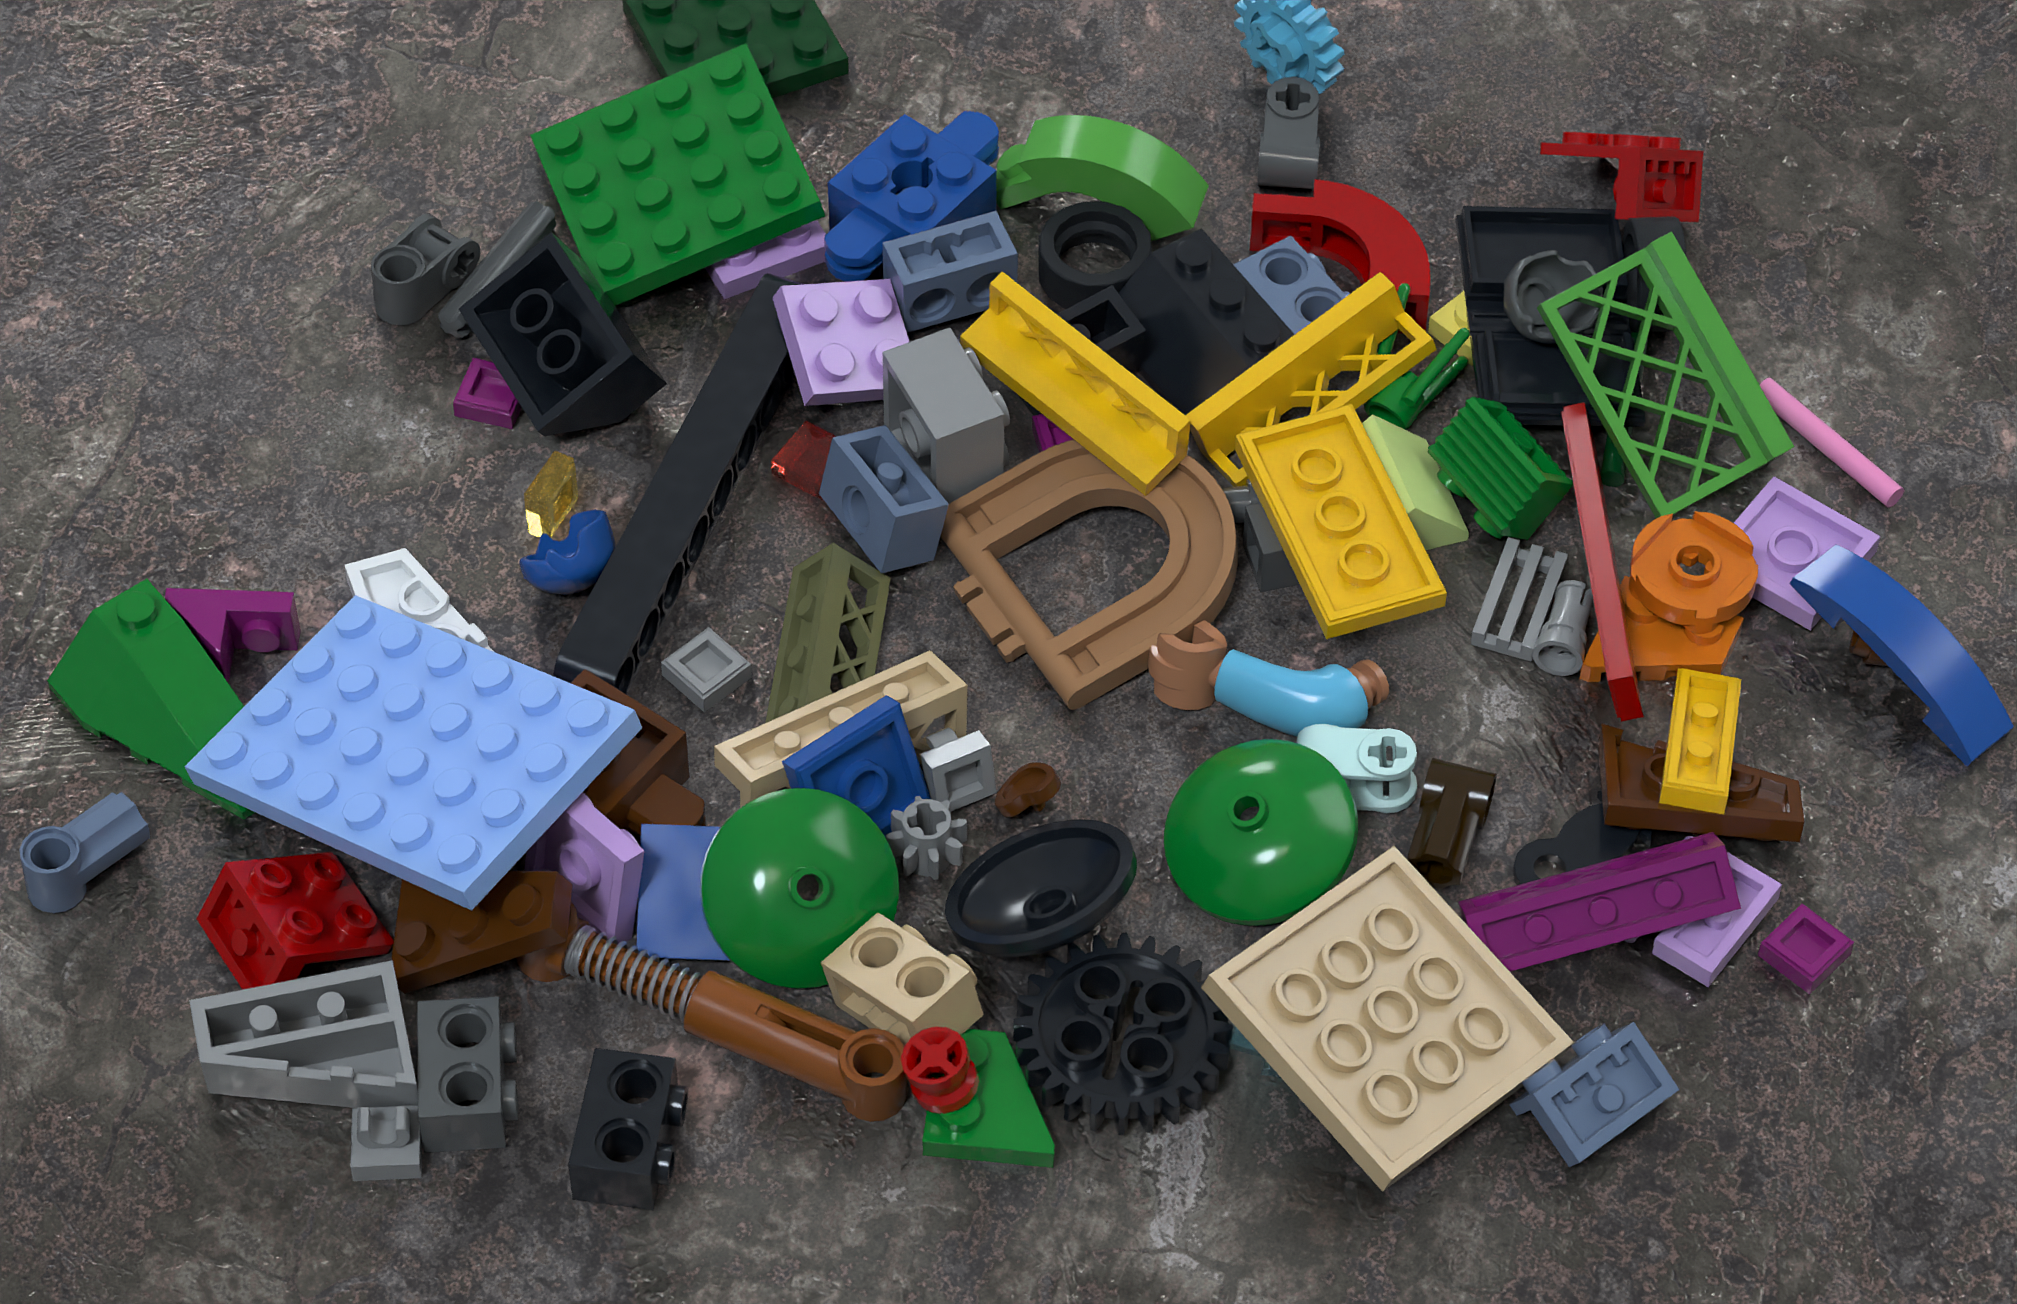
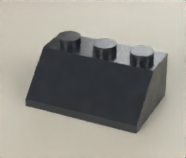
M1202 228L1151 252L1118 293L1146 329L1140 368L1137 369L1138 372L1157 394L1184 415L1195 409L1294 336L1292 331Z
M552 232L459 308V311L534 427L544 437L619 423L667 385L586 263Z

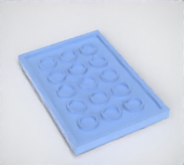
M355 595L185 766V769L196 786L469 910H473L642 729L635 710Z

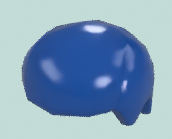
M594 509L576 513L570 519L569 535L561 541H555L546 533H543L540 536L536 553L520 559V567L524 579L539 590L549 594L560 595L582 592L595 585L615 549V540L606 512Z

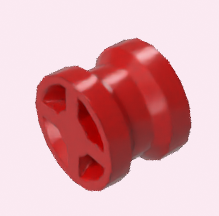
M931 1027L921 1030L912 1036L903 1047L900 1058L905 1077L910 1082L915 1100L922 1108L932 1113L943 1114L957 1111L968 1104L976 1094L979 1084L977 1069L970 1059L965 1040L958 1032L947 1027ZM936 1072L945 1074V1076L939 1078H932L931 1075Z

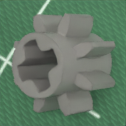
M917 796L915 801L908 805L904 812L898 810L891 812L892 832L886 835V840L891 847L894 857L903 855V875L909 876L914 873L924 877L931 876L933 880L939 879V874L946 870L950 863L961 866L963 863L962 843L967 841L966 819L951 820L950 801L939 802L933 799H922L920 796Z

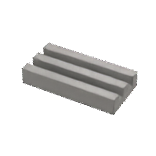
M1508 537L1473 628L1471 645L1532 662L1535 642L1540 636L1541 628L1549 616L1555 599L1556 587L1561 583L1567 566L1568 554L1556 551L1554 558L1543 555L1544 547L1532 544L1530 551L1519 548L1520 540ZM1514 565L1523 567L1498 636L1490 634V628ZM1536 572L1547 574L1523 642L1514 641L1512 637Z

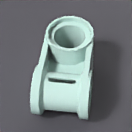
M1314 724L1305 727L1298 733L1296 743L1321 754L1340 772L1353 795L1357 810L1396 813L1408 808L1415 800L1417 780L1412 769L1417 760L1415 743L1404 732L1391 728L1362 729L1344 728L1329 724ZM1387 746L1392 747L1393 761L1386 760ZM1383 781H1389L1388 796L1383 794Z

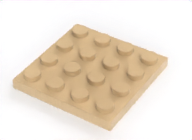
M1395 846L1209 974L1201 987L1382 1192L1523 1087L1522 1082L1538 1072L1546 1063L1553 1059L1559 1060L1574 1043Z

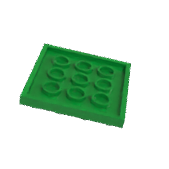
M747 43L530 135L581 258L615 306L826 216L819 197Z

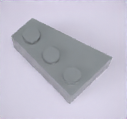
M393 960L189 1000L199 1060L207 1090L210 1094L349 1108L418 1105V1089Z

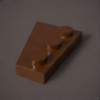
M1601 724L1598 752L1604 825L1623 826L1635 830L1645 828L1689 832L1695 835L1713 832L1715 835L1754 838L1760 841L1800 842L1804 826V815L1798 780L1732 761L1729 793L1724 815L1659 803L1667 742L1657 740L1654 749L1622 740L1623 729Z

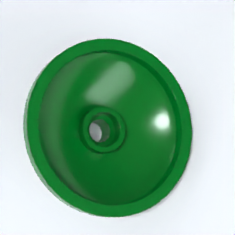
M1278 739L1253 740L1240 743L1218 752L1203 762L1188 776L1176 793L1169 808L1164 829V849L1168 867L1174 880L1186 897L1199 909L1212 917L1232 924L1249 926L1282 922L1290 919L1336 887L1344 876L1357 844V808L1353 795L1340 772L1330 761L1313 749L1298 743ZM1250 807L1259 808L1257 815L1251 820H1240L1241 814Z
M793 788L770 792L753 799L736 810L723 823L712 839L703 861L700 876V900L703 916L708 930L720 950L733 964L748 975L762 982L786 988H812L827 985L828 981L821 962L877 912L893 922L899 899V880L895 858L890 845L877 824L850 801L826 791L810 788ZM806 874L813 876L819 886L817 895L810 901L801 898L797 892V883Z

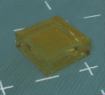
M554 450L525 491L524 502L528 533L537 537L546 533L549 537H552L578 500L576 467L573 457Z

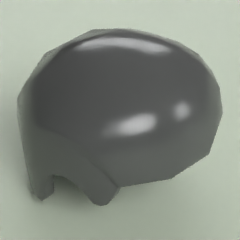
M1557 250L1536 253L1534 256H1527L1514 265L1504 281V312L1524 337L1542 344H1556L1537 307L1546 300L1595 275V270L1585 260L1571 261L1561 257ZM1603 287L1596 289L1590 294L1603 297ZM1574 301L1558 311L1569 331L1580 335L1594 324L1598 318L1600 308Z

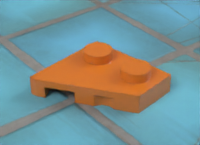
M1624 576L1620 587L1635 671L1638 672L1639 681L1665 680L1669 677L1677 676L1678 668L1721 675L1740 636L1744 618L1736 615L1728 621L1718 623V626L1712 632L1705 634L1692 633L1683 625L1667 621L1647 609L1641 601L1631 595L1629 591L1630 577ZM1599 630L1581 667L1579 679L1587 682H1600L1602 672H1606Z

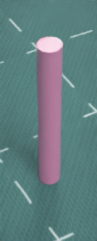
M1767 378L1759 384L1776 415L1881 503L1890 508L1900 500L1904 493V488L1772 378Z

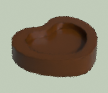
M1041 762L1025 764L1014 772L1002 785L996 795L995 806L1004 817H1013L1029 806H1032L1036 812H1039L1045 808V802L1057 794L1061 786V780L1055 770L1048 764Z

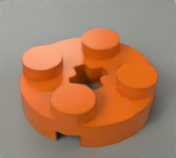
M1694 511L1693 519L1681 518L1673 521V513L1660 516L1647 524L1634 542L1630 561L1629 591L1647 609L1667 621L1683 625L1688 631L1696 634L1712 632L1716 629L1718 623L1728 621L1743 611L1753 597L1758 578V564L1756 565L1752 555L1754 546L1749 536L1740 527L1716 514ZM1696 562L1705 565L1704 575L1695 576L1687 574L1679 564L1682 563L1685 566L1691 567Z

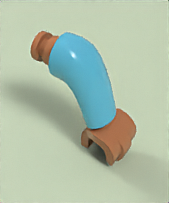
M1206 620L1194 625L1192 643L1184 642L1173 634L1159 633L1157 645L1150 646L1148 669L1150 675L1154 678V694L1161 702L1173 708L1200 710L1211 706L1216 699V701L1258 723L1296 737L1305 727L1314 724L1359 728L1365 724L1368 709L1371 706L1382 703L1389 694V684L1386 675L1371 660H1361L1351 668H1344L1338 664H1328L1320 669L1298 671L1268 663L1234 649L1226 655L1227 642L1225 636Z

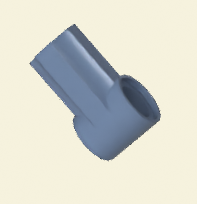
M112 792L63 827H41L31 832L21 844L20 859L27 895L33 906L41 911L50 913L65 912L76 907L85 896L87 890L86 883L147 841L150 838L149 827L139 813L136 804L122 792L119 794Z

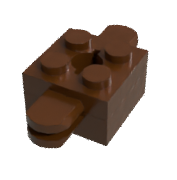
M584 669L571 684L634 709L642 729L589 784L583 793L588 796L597 810L619 829L628 831L632 836L635 834L641 836V824L706 826L703 799L683 786L690 778L686 732L587 669Z

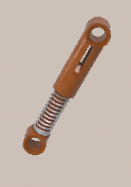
M572 901L567 941L516 957L521 971L533 980L553 982L559 981L570 974L578 979L585 977L588 983L596 982L600 988L606 986L609 992L617 991L621 997L627 995L630 1001L638 1000L642 1006L648 1004L651 1010L659 1008L661 1014L666 1015L669 1013L672 1019L680 1017L682 1023H684L685 1032L841 1098L847 1111L858 1119L869 1122L884 1121L895 1116L905 1105L908 1085L900 1059L904 1045L894 1034L877 1028L864 1029L857 1032L715 971H708L702 978L700 972H696L691 976L689 968H685L680 972L679 963H675L670 967L668 959H664L659 963L658 954H654L649 958L647 950H643L638 954L637 945L628 949L626 941L618 944L614 936L607 940L605 932L597 933L594 927H590L589 921L577 917V909ZM871 1072L884 1074L883 1076L878 1078H868L862 1076L866 1073Z

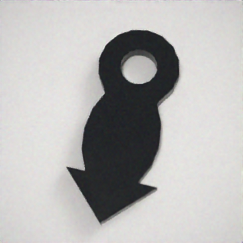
M1598 791L1597 798H1598L1601 802H1602V791ZM1603 802L1591 805L1572 816L1563 825L1557 837L1537 839L1526 844L1517 853L1513 866L1515 884L1520 885L1541 879L1534 872V867L1543 861L1556 862L1563 868L1564 872L1626 856L1632 850L1638 838L1650 848L1652 829L1635 830L1623 826L1604 825Z

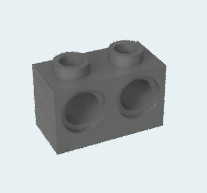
M499 996L417 1001L418 1120L424 1153L506 1148V1121H518L516 1080H505V1063L517 1062L515 1022L502 1021ZM468 1042L479 1043L469 1048L458 1047L459 1045ZM466 1100L480 1101L479 1103L472 1106L458 1105Z

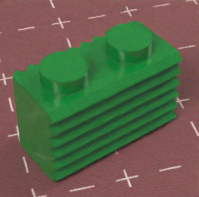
M1477 397L1469 398L1466 400L1465 406L1458 410V415L1450 419V425L1443 428V434L1436 437L1435 443L1428 447V453L1441 467L1437 476L1442 484L1461 497L1467 496L1478 509L1473 515L1475 521L1487 533L1499 539L1507 536L1528 540L1574 485L1573 481L1566 477V473L1559 469L1558 464L1551 460V456L1544 452V448L1536 443V439L1529 435V431L1524 429L1521 423L1514 419V415L1507 411V407L1500 402Z

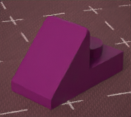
M166 588L165 600L183 619L228 684L234 649H251L257 652H270L273 650L298 651L301 630L294 592Z

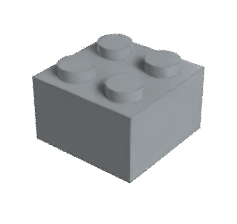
M950 327L882 352L884 425L888 427L949 504L1004 473V466L1008 465L1010 461L1008 449L1004 441V427L1010 424L1008 408L1001 394L997 390L990 392L983 381L982 369L975 352L970 347L963 349Z

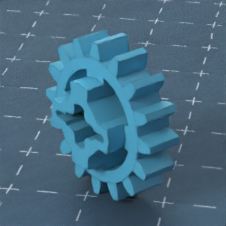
M1240 0L1235 4L1234 9L1241 17L1234 21V26L1245 33L1246 36L1240 44L1242 48L1247 50L1252 60V65L1255 68L1263 66L1267 70V82L1270 84L1284 77H1298L1311 82L1318 90V94H1321L1337 81L1336 77L1344 71V67L1338 61V59L1345 55L1344 49L1333 42V38L1339 32L1337 28L1331 26L1324 7L1315 9L1311 5V0Z

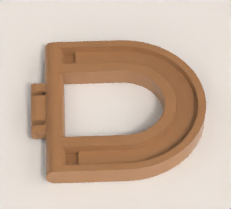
M1075 440L1052 446L951 502L948 506L940 536L969 574V577L960 582L958 581L953 586L956 596L962 604L966 603L968 612L993 645L998 644V652L1005 662H1012L1027 652L1066 706L1071 710L1085 706L1148 669L1150 646L1157 645L1159 633L1173 634L1182 641L1191 643L1194 625L1203 620L1211 624L1224 607L1231 593L1238 567L1237 536L1230 504L1215 478L1196 460L1187 455L1147 496H1144ZM1102 506L1127 507L1140 511L1156 521L1170 541L1166 560L1159 572L1138 590L1058 636L1052 634L997 561V559L1070 517L1088 509Z

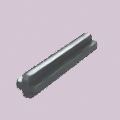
M538 201L530 202L438 314V318L441 321L440 328L446 334L451 333L458 339L466 337L472 329L459 311V308L553 231L556 227V220L554 219L555 212L550 206H544Z

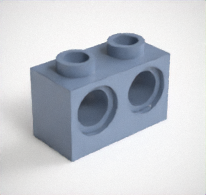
M997 211L883 242V279L891 280L906 332L987 310L989 308L990 282L1002 271L1015 282L1018 279V253Z
M1292 236L1233 264L1294 335L1351 294L1347 291L1343 292L1326 274L1319 258L1313 253H1307Z

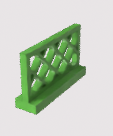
M1672 231L1654 240L1642 250L1546 300L1537 307L1655 518L1672 513L1673 515L1750 472L1778 459L1794 448L1792 441ZM1636 268L1650 290L1645 310L1613 301L1618 278ZM1606 285L1603 297L1590 294L1596 289ZM1574 301L1600 308L1593 337L1589 338L1570 332L1558 310ZM1656 303L1664 316L1654 313ZM1609 311L1641 321L1634 351L1602 342ZM1651 324L1674 332L1680 343L1675 364L1643 354ZM1578 346L1589 349L1587 359H1585ZM1598 352L1630 362L1623 392L1599 384L1593 373ZM1687 357L1694 369L1684 367ZM1640 365L1672 374L1664 405L1632 395ZM1681 378L1701 383L1706 388L1711 397L1706 417L1674 408ZM1609 400L1619 403L1617 414ZM1629 406L1661 415L1653 446L1631 440L1624 428ZM1717 411H1719L1725 423L1715 421ZM1670 419L1702 428L1695 459L1663 449ZM1712 431L1733 437L1746 460L1731 469L1704 462ZM1640 454L1650 457L1648 467L1645 465ZM1659 460L1692 469L1686 493L1668 503L1654 481ZM1701 472L1715 476L1698 486Z

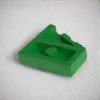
M967 1029L960 1035L965 1040L970 1059L977 1069L979 1078L977 1092L968 1104L957 1111L943 1114L932 1113L927 1110L923 1134V1156L1053 1168L1054 1142L1006 1033ZM936 1072L932 1073L931 1076L932 1078H939L945 1076V1074Z

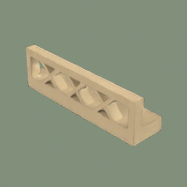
M929 650L715 745V767L740 791V808L759 796L777 791L783 787L791 789L782 764L783 760L886 695L900 703L919 764H922L921 753L929 751L931 748L926 743V737L921 738V736L934 719L945 715L944 729L951 728L958 739L966 736L968 685Z

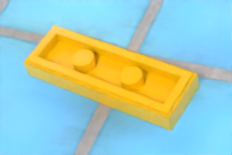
M1678 668L1659 803L1725 814L1742 679Z

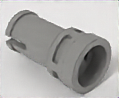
M1566 580L1556 587L1555 600L1549 621L1542 626L1540 636L1535 642L1532 653L1536 665L1547 673L1557 676H1569L1577 673L1582 667L1587 643L1585 629L1591 608L1594 606L1591 588L1586 590L1583 602L1580 603L1586 586L1583 582Z

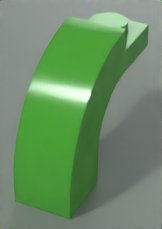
M1060 115L1034 121L1026 144L1014 145L1001 155L997 162L996 204L1001 209L1050 193H1080L1125 207L1141 218L1151 234V241L1193 228L1209 185L1185 158L1164 142L1146 132L1105 118L1083 115Z

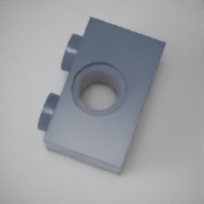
M883 425L832 437L819 495L880 573L934 560L949 503L888 427Z

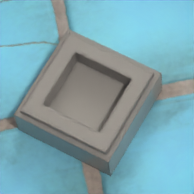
M709 627L661 662L662 676L704 713L752 678L751 663Z

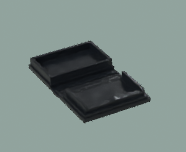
M1463 206L1461 215L1456 216L1455 221L1477 398L1502 403L1521 425H1563L1561 414L1564 411L1563 407L1585 402L1590 426H1603L1557 343L1542 344L1524 337L1504 312V281L1516 263L1527 256H1534L1536 253L1557 250L1561 257L1571 261L1585 260L1594 268L1596 274L1623 260L1624 253L1619 220L1615 219L1616 209ZM1627 274L1618 278L1613 301L1623 304L1627 303ZM1606 285L1602 286V287H1603V296H1604V292H1605V289H1606ZM1609 311L1602 342L1634 351L1635 344L1634 338L1631 336L1629 317ZM1597 319L1590 329L1580 335L1592 338ZM1578 346L1585 359H1587L1589 349ZM1598 352L1593 373L1601 386L1623 392L1630 362ZM1638 371L1632 395L1642 398ZM1609 400L1617 414L1619 403ZM1629 406L1624 426L1644 427L1646 423L1645 411Z

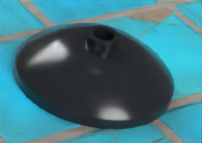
M1085 819L1065 820L1023 831L983 853L961 873L947 896L945 903L946 920L953 935L962 945L988 955L1020 957L1061 948L1089 933L1118 908L1128 893L1136 875L1137 858L1129 838L1123 831L1102 821Z

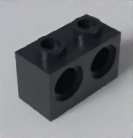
M595 1048L568 1162L572 1200L654 1210L659 1185L669 1186L673 1177L676 1147L674 1144H668L672 1126H683L687 1111L688 1087L678 1085L676 1058ZM637 1097L649 1099L646 1102L640 1104H631L626 1102L632 1098ZM624 1155L637 1157L636 1159L625 1163H618L612 1161L613 1159Z

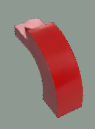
M1314 179L1313 197L1285 194H1253L1250 251H1261L1292 236L1307 253H1313L1316 256L1334 260L1348 268L1362 285L1379 272L1395 285L1397 291L1401 284L1407 283L1411 289L1405 312L1426 332L1430 297L1429 259L1418 233L1396 209L1361 189L1346 184Z

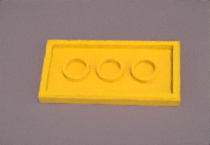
M1352 404L1235 436L1234 449L1326 639L1445 606L1447 592Z

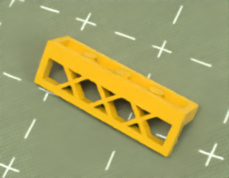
M1003 271L990 282L989 308L960 335V344L963 349L970 347L975 352L981 366L1144 496H1147L1187 456L1191 420Z
M1379 272L1185 416L1191 420L1190 431L1200 452L1233 487L1246 485V479H1249L1244 468L1238 469L1227 457V455L1235 450L1236 435L1279 424L1281 415L1292 407H1311L1310 415L1352 404L1356 410L1437 349L1433 338L1404 311L1395 285ZM1398 329L1412 341L1396 354H1376L1378 344ZM1341 371H1360L1359 381L1346 391H1328L1330 379Z

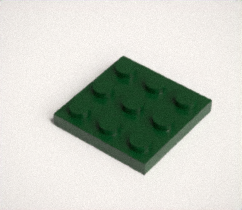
M622 0L623 11L661 79L747 43L772 98L849 74L848 56L814 0Z

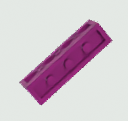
M1713 832L1458 901L1462 920L1509 972L1741 909L1725 845Z

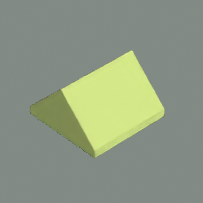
M1372 414L1362 425L1425 550L1468 540L1469 531L1452 494L1437 476L1440 468L1428 453L1429 444L1427 440Z

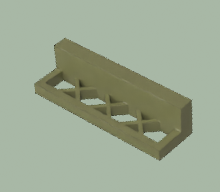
M834 542L793 567L765 723L832 694L830 689L831 677L838 676L843 688H846L875 675L891 578L880 573V571ZM848 578L867 589L865 607L862 609L858 608L847 586ZM840 626H847L857 646V655L853 660H850L839 638Z

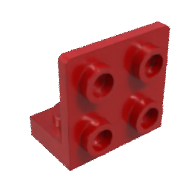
M1563 132L1562 143L1541 142L1540 154L1619 158L1618 175L1613 186V195L1616 202L1615 219L1628 220L1629 218L1673 216L1678 218L1680 222H1699L1704 151L1680 150L1681 138Z
M331 852L225 862L196 918L242 990L295 980L298 978L303 966L307 963L388 954L394 943L337 856Z

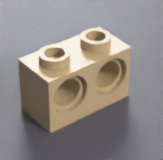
M878 912L821 962L835 1004L870 1029L877 1028L894 1034L901 1040L904 1046L912 1036L921 1030L931 1027H947L959 1034H963L984 1015L975 989L977 985L976 975L962 958L955 954L945 956L931 947L926 939L912 926L904 925L900 927Z

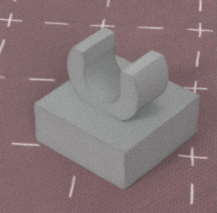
M946 728L926 737V743L931 750L921 753L924 780L931 799L939 802L950 801L951 812L997 793L991 746L979 730L959 739L951 728Z
M418 1105L352 1108L350 1168L353 1181L422 1178L423 1143L418 1120Z

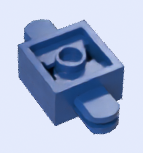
M964 111L937 134L905 114L900 117L828 182L830 231L824 237L826 249L825 263L828 271L835 278L845 282L863 281L883 263V242L996 211L997 170L990 166L999 156V130L996 123L987 115L979 112Z

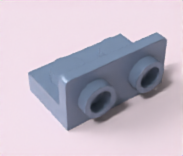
M1634 1022L1610 1032L1605 1023L1592 1029L1571 1045L1577 1056L1561 1067L1555 1059L1546 1063L1538 1072L1522 1082L1527 1092L1509 1104L1517 1116L1531 1110L1569 1167L1586 1159L1680 1090Z

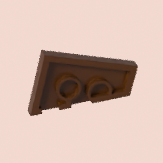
M508 871L473 910H469L402 879L391 961L393 960L398 989L407 994L567 941L573 884L557 871Z

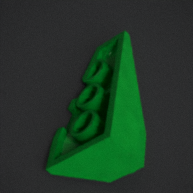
M147 578L93 609L47 680L52 692L87 731L100 738L104 734L128 747L131 756L147 765L151 761L181 777L182 784L243 820L256 813L194 785L185 769V766L244 705L183 619Z

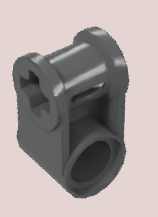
M1284 77L1275 81L1268 89L1264 133H1261L1257 186L1314 189V179L1317 180L1320 143V136H1317L1319 94L1315 86L1306 79Z
M429 213L422 214L416 218L406 231L388 246L378 251L372 258L371 275L374 307L377 315L383 321L392 325H408L422 319L427 311L454 288L461 286L474 271L480 259L481 249L479 244L469 237L459 239L444 230L441 221Z

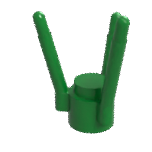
M1407 283L1401 284L1397 291L1404 311L1411 289ZM1467 328L1458 330L1419 377L1411 371H1407L1365 402L1364 410L1370 417L1373 414L1405 430L1409 429L1418 414L1467 366V357L1459 356L1450 366L1444 369L1459 348L1469 338V330ZM1398 330L1379 343L1376 354H1391Z

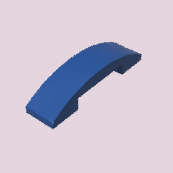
M1835 544L1792 578L1789 584L1833 629L1845 621L1930 708V711L1922 721L1967 767L2013 729L2014 726L1995 690L1968 652L1929 609L1884 571L1852 551Z

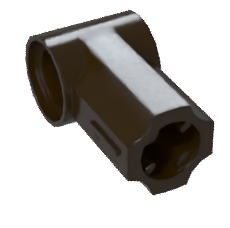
M1432 758L1420 800L1419 814H1421L1414 833L1407 860L1433 888L1443 890L1447 886L1461 884L1477 828L1483 830L1488 817L1497 774Z

